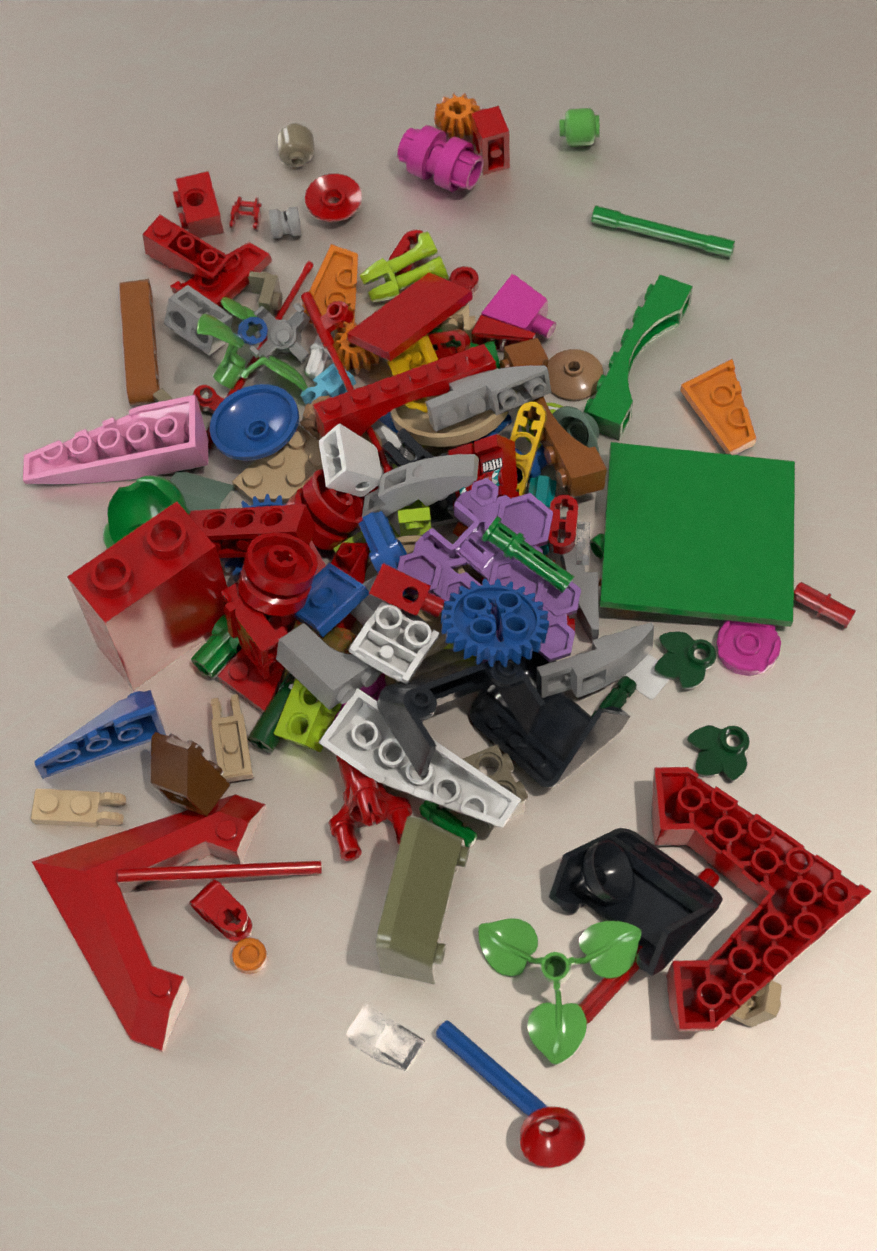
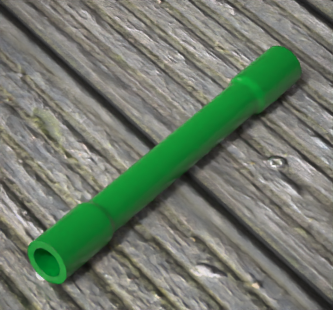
M600 206L594 207L591 217L592 223L611 228H621L688 245L731 258L735 246L734 240L700 234L626 215L620 211Z

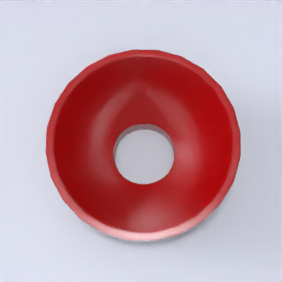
M553 1106L539 1109L529 1115L523 1122L519 1135L520 1146L524 1156L535 1165L552 1168L565 1165L574 1160L581 1153L586 1139L584 1127L575 1113L566 1108ZM548 1119H554L559 1122L557 1129L550 1132L542 1131L539 1126Z

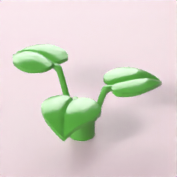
M227 297L221 299L224 308L238 318L245 320L249 317H257L254 314L255 311ZM202 314L199 318L197 334L210 335L229 343L224 359L213 374V378L221 385L233 389L241 376L246 379L257 367L266 365L272 371L293 382L302 391L308 388L303 376L294 367L274 356L269 358L262 357L248 368H245V359L237 354L239 348H242L244 345L242 338L232 332L228 325L209 314Z
M507 918L495 922L482 923L478 928L482 952L495 971L505 976L516 977L524 972L527 962L541 965L546 980L553 984L556 1005L552 1003L538 1005L529 1016L528 1033L537 1049L554 1065L563 1063L578 1050L584 1040L587 1029L586 1017L579 1005L575 1003L562 1005L561 984L569 979L571 966L590 962L592 970L598 976L610 979L620 977L632 967L641 938V930L629 923L620 921L598 922L589 926L579 938L580 949L587 956L583 958L570 957L567 959L560 952H551L544 958H534L531 955L538 948V937L534 928L526 921Z

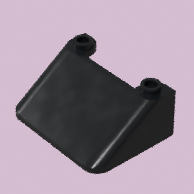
M532 651V658L530 660L521 655L519 665L537 690V667L550 662L538 652ZM494 685L481 689L470 708L472 723L494 744H497L504 753H508L509 757L543 787L559 785L618 735L631 717L621 708L614 706L598 709L592 717L564 692L542 698L546 705L533 734L527 736Z
M617 828L565 853L561 859L549 894V898L568 913H577L580 908L587 905L607 921H620L638 927L641 930L639 945L643 948L637 954V965L651 976L665 969L715 914L722 903V896L717 890L641 835L626 828ZM603 840H610L619 845L626 853L632 865L634 873L633 891L627 899L619 902L608 903L591 893L585 887V880L581 874L587 850L595 843ZM595 870V873H596V875H597V878H598V880H599V882H600L599 875H598V873H597L596 870Z

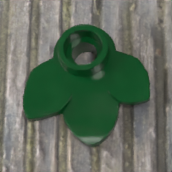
M680 631L660 635L659 640L667 653L658 660L654 671L667 679L679 678L683 689H691L701 684L705 678L706 670L711 668L716 660V650L713 645L704 639L694 640L687 633ZM701 653L705 656V659H697L694 655Z
M707 725L695 730L688 736L687 741L701 751L695 766L696 773L700 776L712 777L724 772L728 779L735 781L744 774L748 764L745 753L750 743L749 736L745 730L738 726H727L720 729ZM734 739L739 745L731 747L727 744V741Z

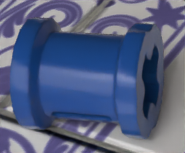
M249 317L243 320L238 325L237 335L242 338L244 344L249 345L262 342L268 333L266 323L259 317ZM247 324L251 327L255 325L258 327V331L255 333L257 338L253 335L247 336L246 331L249 330Z

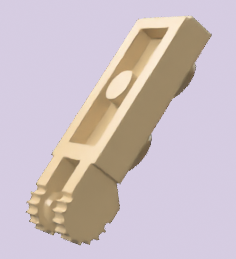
M238 694L231 695L230 704L233 716L222 717V706L219 699H211L213 713L211 723L217 765L224 771L222 776L228 783L254 778L245 718L241 711Z
M35 789L31 821L34 824L119 826L123 824L124 816L116 812H101V806L126 805L127 796L112 792Z

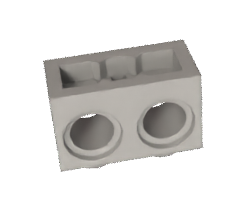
M187 285L168 298L164 325L206 354L211 355L227 342L210 335L197 334L199 318L202 314H209L231 328L233 316Z

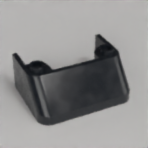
M472 655L468 659H461L412 677L408 684L397 682L386 686L380 692L377 707L416 772L422 777L427 773L437 746L422 721L432 717L438 705L494 685L528 736L533 734L546 704L521 666L517 665L512 659L508 660L507 667H504L500 661H495L494 666L490 667L486 659H483L480 664H476V656Z

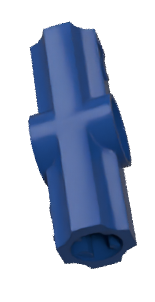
M382 511L371 512L364 516L359 523L360 529L371 550V553H369L371 562L377 573H379L383 563L398 569L400 556L407 555V552L400 540L396 539L386 515ZM403 591L404 598L409 599L411 601H415L417 599H413L410 595H408L407 592Z

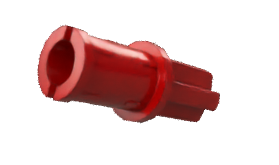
M800 582L794 590V600L817 611V616L820 617L822 614L843 625L845 628H847L856 612L855 609H851L831 598L832 594L825 595L803 582Z

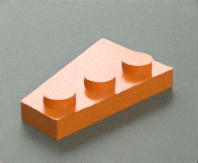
M733 359L681 384V393L726 454L736 455L755 445L756 435L748 409L743 401L740 382L736 378Z

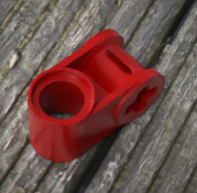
M212 879L189 902L202 919L213 925L229 941L238 943L245 938H249L252 934L253 925L248 917L247 910L216 879Z

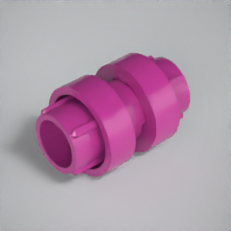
M430 125L424 126L421 130L409 128L399 143L397 156L399 161L406 164L409 174L423 180H428L434 175L435 185L448 191L455 192L459 187L470 190L475 186L481 175L483 158L474 153L472 143L458 137H453L447 142L446 133Z

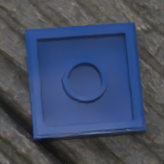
M328 563L315 575L305 606L298 612L290 615L306 624L321 637H324L369 595V591L366 586L331 563Z

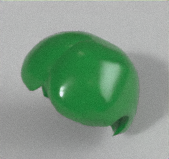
M157 475L143 476L129 486L119 487L110 499L107 508L108 523L103 528V542L108 549L176 501L189 515L190 511L186 506L185 498L180 489L170 480Z

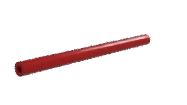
M321 861L128 868L117 869V882L321 874L322 864Z

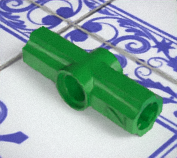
M264 613V616L267 619L269 615ZM223 615L216 622L212 630V636L191 658L192 663L207 677L213 678L230 658L242 649L238 637L233 639L228 632L226 615Z

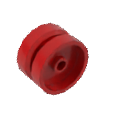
M323 469L315 471L305 481L303 488L298 489L288 499L286 504H306L316 525L311 541L314 546L325 550H333V548L344 542L349 532L354 531L363 519L364 501L362 497L326 487Z
M276 532L259 535L251 541L247 549L244 566L238 580L239 593L247 604L262 613L274 616L294 614L305 606L312 587L311 584L318 568L317 556L308 544L292 535Z

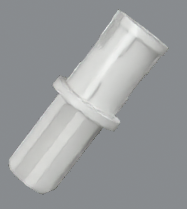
M337 329L334 330L333 332H331V335H332V337H333V340H334L335 333L338 332ZM318 335L315 343L309 348L310 357L304 371L305 375L311 380L324 371L327 360L331 359L328 350L324 348Z

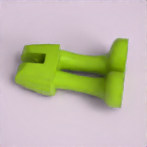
M428 231L418 236V243L408 252L389 261L381 258L359 275L364 285L376 282L381 278H384L386 282L368 292L371 302H382L395 298L400 294V290L415 283L429 272L449 281L447 270L440 256L411 271L398 276L394 275V273L418 260L430 258L438 254L435 243Z

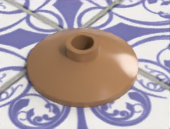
M569 349L555 354L548 362L551 393L556 397L566 401H582L597 393L596 386L604 372L601 363L594 355L583 350Z

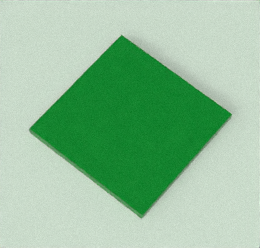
M611 442L609 449L600 607L791 627L793 624L795 461Z

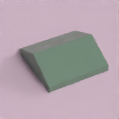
M176 471L170 479L182 492L189 511L226 509L235 490L234 485L184 471Z

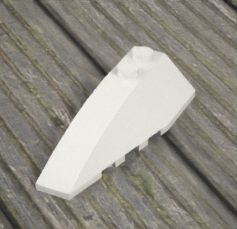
M358 688L319 741L321 745L366 776L375 779L376 782L501 828L504 827L522 801L519 797L435 740L434 742L437 746L427 773L420 777L380 714L377 701Z

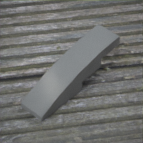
M559 529V543H564L565 530ZM575 544L569 553L560 555L562 568L575 576L572 582L581 589L576 615L592 643V640L597 639L599 635L598 572H585L584 544Z

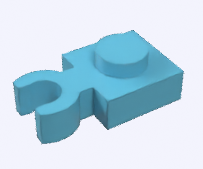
M333 363L315 377L313 381L316 386L307 388L300 396L303 402L307 404L311 403L314 399L316 400L319 396L329 395V397H335L345 393L347 390L335 364ZM346 370V373L352 385L354 386L356 384L354 376Z

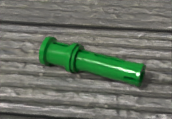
M497 516L481 540L484 542L489 541L502 550L504 557H509L510 559L514 557L563 593L575 576L525 541L524 534L521 532L515 533L501 522L502 518Z

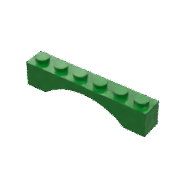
M661 274L655 285L650 284L644 297L645 303L643 307H637L632 322L634 324L631 330L628 328L625 330L620 343L621 349L619 352H613L609 361L608 368L610 369L607 375H601L596 386L597 394L595 398L590 397L584 408V413L592 416L597 422L600 434L620 441L632 418L633 399L629 390L628 376L633 363L652 340L680 325L691 304L693 286Z

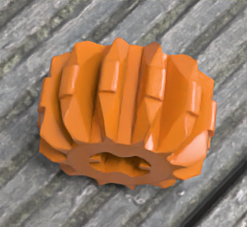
M453 93L451 98L443 96L441 103L436 104L434 124L436 128L444 131L449 139L453 137L463 139L464 136L472 138L471 113L480 111V106L477 105L475 98L468 99L465 93L461 97H457L455 93Z
M344 327L342 333H335L334 347L347 371L354 369V372L358 375L360 369L370 372L371 364L378 365V355L348 342L347 332L351 329Z

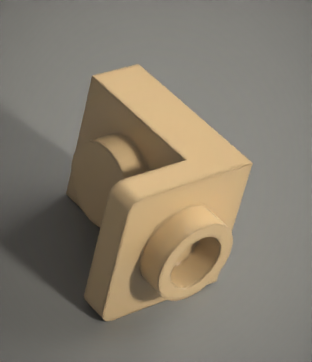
M466 304L436 328L444 331L461 329L470 338V334H472L473 328L476 325L475 316H469V304Z

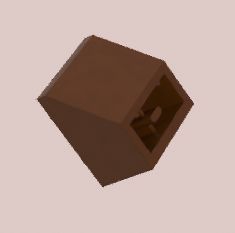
M155 732L151 737V784L170 803L207 816L231 786L222 776L224 771L216 763L207 760L203 756L205 751L192 740L184 742L174 734L166 736Z

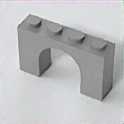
M376 576L363 583L368 591H370ZM369 594L350 613L364 626L383 600ZM400 609L401 613L405 614L407 618L413 621L425 622L420 616H415ZM304 623L279 639L276 659L329 710L339 703L344 704L353 697L357 688L369 687L382 674L381 671L361 661L353 654H344L332 649Z

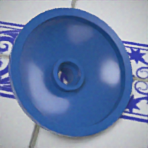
M267 384L248 386L232 393L219 404L211 418L210 435L216 448L229 458L242 461L261 459L277 452L291 440L298 427L299 410L293 397L280 387Z

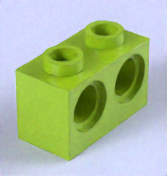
M296 678L274 735L321 753L323 745L319 741L333 723L342 704L339 703L329 710L319 700L316 702L317 698Z

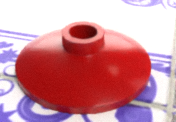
M327 174L318 177L308 186L305 192V204L308 211L314 217L323 221L335 222L347 219L359 209L362 202V192L358 183L343 174Z

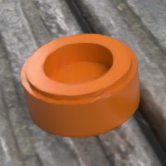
M245 938L239 941L232 952L236 968L244 974L258 973L267 963L268 955L266 948L261 941L255 938Z

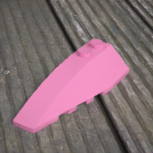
M191 395L138 406L128 410L129 415L115 420L112 417L102 421L103 426L89 432L86 429L75 433V436L68 441L62 443L58 440L25 454L23 482L25 484L111 482L207 466L208 437L197 397Z

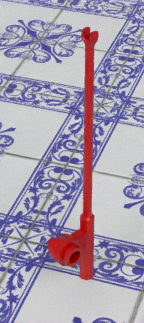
M307 261L302 273L275 317L277 320L283 319L307 275L311 272L314 266L311 261ZM266 336V338L262 342H260L257 349H259L268 340V336ZM253 355L246 368L259 360L260 357L256 358ZM241 376L235 387L230 389L225 398L242 389L248 377L245 379ZM199 385L192 394L197 397L201 411H209L212 414L224 400L209 385ZM204 393H208V399L202 397ZM209 425V427H208L207 430H206L207 437H208V449H210V447H211L212 444H213V441H212V438H211V435H210V425Z
M304 292L301 295V300L324 348L328 350L347 392L352 391L354 387L334 347L335 342L331 332L337 328L346 327L344 322L352 323L354 312L345 302L334 301L327 307V313L322 316L312 293ZM370 426L366 432L371 443L378 449L379 459L385 474L393 470V468L389 464L372 426Z

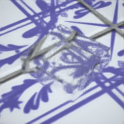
M577 522L576 565H589L590 522Z

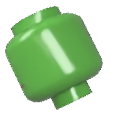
M591 108L568 109L565 113V119H559L560 137H565L567 145L571 147L591 146L594 144L595 138H600L599 115H595Z

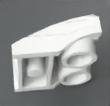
M382 601L361 629L349 648V652L391 678L408 684L435 641L438 640L440 633L434 630L431 634V629L425 622L413 621L401 613L400 609L396 606L388 605Z

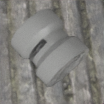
M298 206L289 207L287 211L269 210L273 239L282 238L284 234L292 236L301 235Z

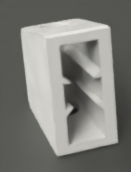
M341 424L336 425L319 440L326 487L362 497L376 486H380V478L384 472L380 465L378 449L375 445Z

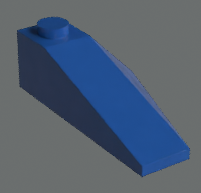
M151 690L133 692L127 698L119 700L37 758L34 763L42 779L151 742V737L155 732L166 735Z

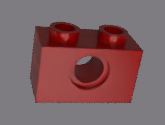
M499 106L471 113L472 144L474 146V153L483 158V176L509 169L510 131Z
M209 171L176 178L178 190L173 191L176 207L183 208V213H178L181 227L185 230L188 229V232L198 238L224 233Z

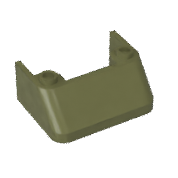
M408 816L378 927L376 950L381 973L435 985L436 964L442 965L446 950V944L440 943L444 916L455 872H458L460 866L466 867L469 847L465 846L463 838L422 818Z

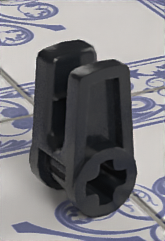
M404 428L398 431L397 437L402 444V448H406L414 457L413 460H408L401 453V450H398L389 441L382 445L383 452L397 468L433 457Z

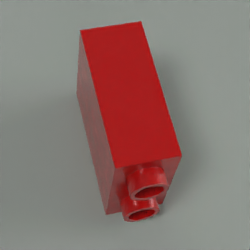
M177 501L67 576L97 647L133 691L212 635L216 622L225 615L223 607L226 602L223 600L221 592L228 587L216 546Z

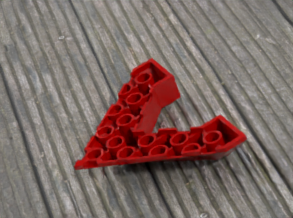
M655 767L652 794L654 845H688L759 905L708 960H674L666 974L669 1008L678 1031H714L863 901L872 891L862 884L858 886L841 874L842 871L819 855L816 854L815 856L804 849L803 844L757 813L753 815L738 805L739 801L717 786L713 788L698 778L699 774L689 767Z
M234 794L220 799L207 816L186 810L32 861L132 1042L164 1052L190 987L183 976L154 967L124 894L135 890L136 886L145 882L118 883L117 869L183 866L196 859L200 861L208 856H214L235 864H243L266 809V804Z

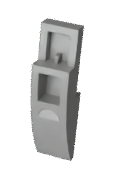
M517 366L471 375L449 383L450 392L426 401L430 425L435 432L489 409H492L495 415H499L551 393L548 369L546 366Z
M475 454L432 457L400 466L381 475L379 489L365 496L362 518L371 512L380 511L388 518L395 511L412 505L418 499L426 507L437 501L444 500L448 495L463 487L470 486L477 480L479 458Z
M652 622L634 626L611 635H604L592 640V651L579 653L573 657L537 667V691L541 698L570 689L573 690L576 698L608 686L634 669L652 650L654 635Z

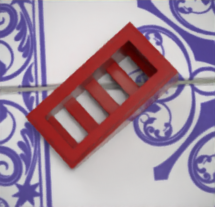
M480 315L472 331V343L482 345L483 343L494 341L498 352H504L505 346L536 339L534 332L484 315Z

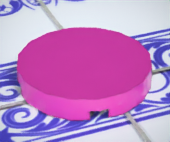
M728 620L718 632L716 650L718 658L727 669L739 675L754 676L763 674L773 667L779 658L781 639L775 631L774 625Z

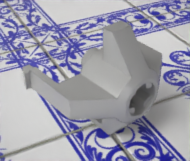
M300 303L293 305L297 312L289 320H277L262 305L254 312L257 317L263 319L268 327V340L259 349L252 346L249 350L256 358L258 356L260 358H269L270 356L275 357L281 352H292L300 362H303L310 355L301 346V332L309 322L310 317L304 312L305 309Z

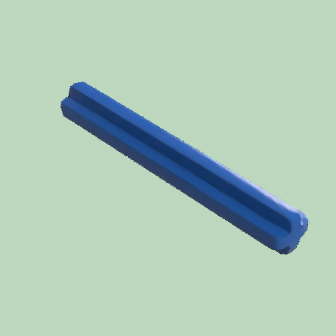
M446 1020L438 1027L436 1036L527 1116L539 1109L548 1107L450 1021Z

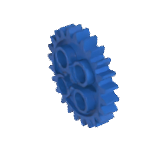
M483 579L482 586H478L475 582L471 581L470 589L459 586L458 594L451 592L449 601L444 602V609L441 615V632L446 634V643H454V652L464 650V659L474 655L476 656V664H480L483 659H486L490 667L494 666L495 661H500L504 667H507L508 660L512 659L518 665L521 661V655L530 660L532 658V651L540 652L541 644H545L549 628V621L547 620L548 611L543 610L544 603L542 601L535 602V593L525 595L524 586L517 590L513 589L512 581L506 586H501L500 579H497L494 585H490L486 579ZM492 606H493V609H494V615L491 614V608H492ZM496 630H499V634H498V639H499V641L497 640V637H496Z

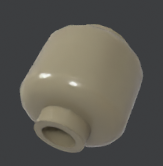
M293 123L287 125L278 133V156L282 162L293 167H301L312 160L315 150L311 130L301 124Z

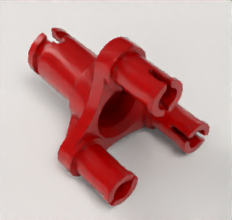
M336 755L345 786V791L343 792L344 804L340 811L330 819L329 827L331 834L336 837L341 859L344 858V861H352L361 856L362 851L359 847L355 831L364 825L373 826V822H376L377 825L383 820L391 821L397 843L400 844L406 820L413 812L409 799L387 793L383 784L366 776Z

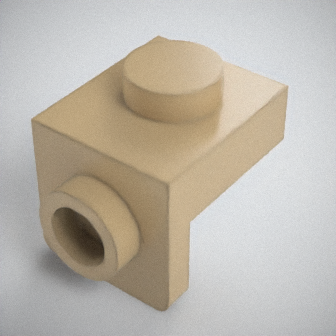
M771 980L730 1017L749 1027H754L777 1017L781 1007L780 995L782 985Z

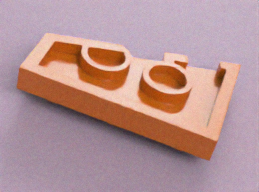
M331 244L309 292L312 293L322 316L327 313V307L334 301H343L350 306L354 312V320L350 324L344 322L348 329H352L355 324L358 253ZM303 304L302 307L305 309L304 312L309 316V314H308V312H307V310H306V308H305V306H304V304ZM337 328V333H342L343 328Z

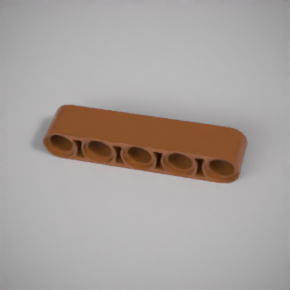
M150 280L120 282L125 375L129 405L155 403L153 394L160 390Z

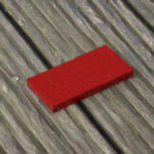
M429 272L347 332L348 342L392 361L473 300L472 290Z

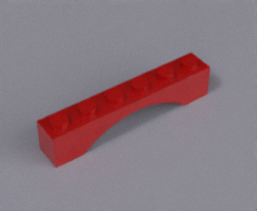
M482 344L313 404L318 432L321 437H324L336 425L341 424L361 437L378 419L395 408L421 398L446 394L450 392L449 383L478 373L496 370V361L486 346Z

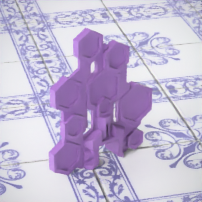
M488 478L473 482L472 490L463 492L457 498L454 505V516L465 524L468 529L453 545L435 529H429L415 543L413 553L400 556L398 570L431 585L429 592L446 601H449L451 592L458 594L459 586L470 589L471 581L475 582L478 586H482L467 572L458 574L452 569L467 564L488 580L490 585H494L495 581L500 579L501 586H506L510 581L513 582V589L515 590L524 586L525 595L535 593V602L542 601L544 603L543 610L548 611V634L545 644H541V649L538 653L549 662L570 656L575 631L567 625V616L577 613L581 589L571 581L565 591L561 593L560 590L514 557L511 559L504 557L502 550L489 541L484 542L481 540L488 527L499 516L502 518L501 522L515 533L521 532L524 534L525 541L542 553L543 550L539 547L547 545L553 511L531 493L511 499L507 495L498 497L499 487ZM409 587L404 590L413 599L418 597V591ZM492 606V608H491V614L494 615V609H493V606ZM496 630V637H497V640L499 641V639H498L499 630Z

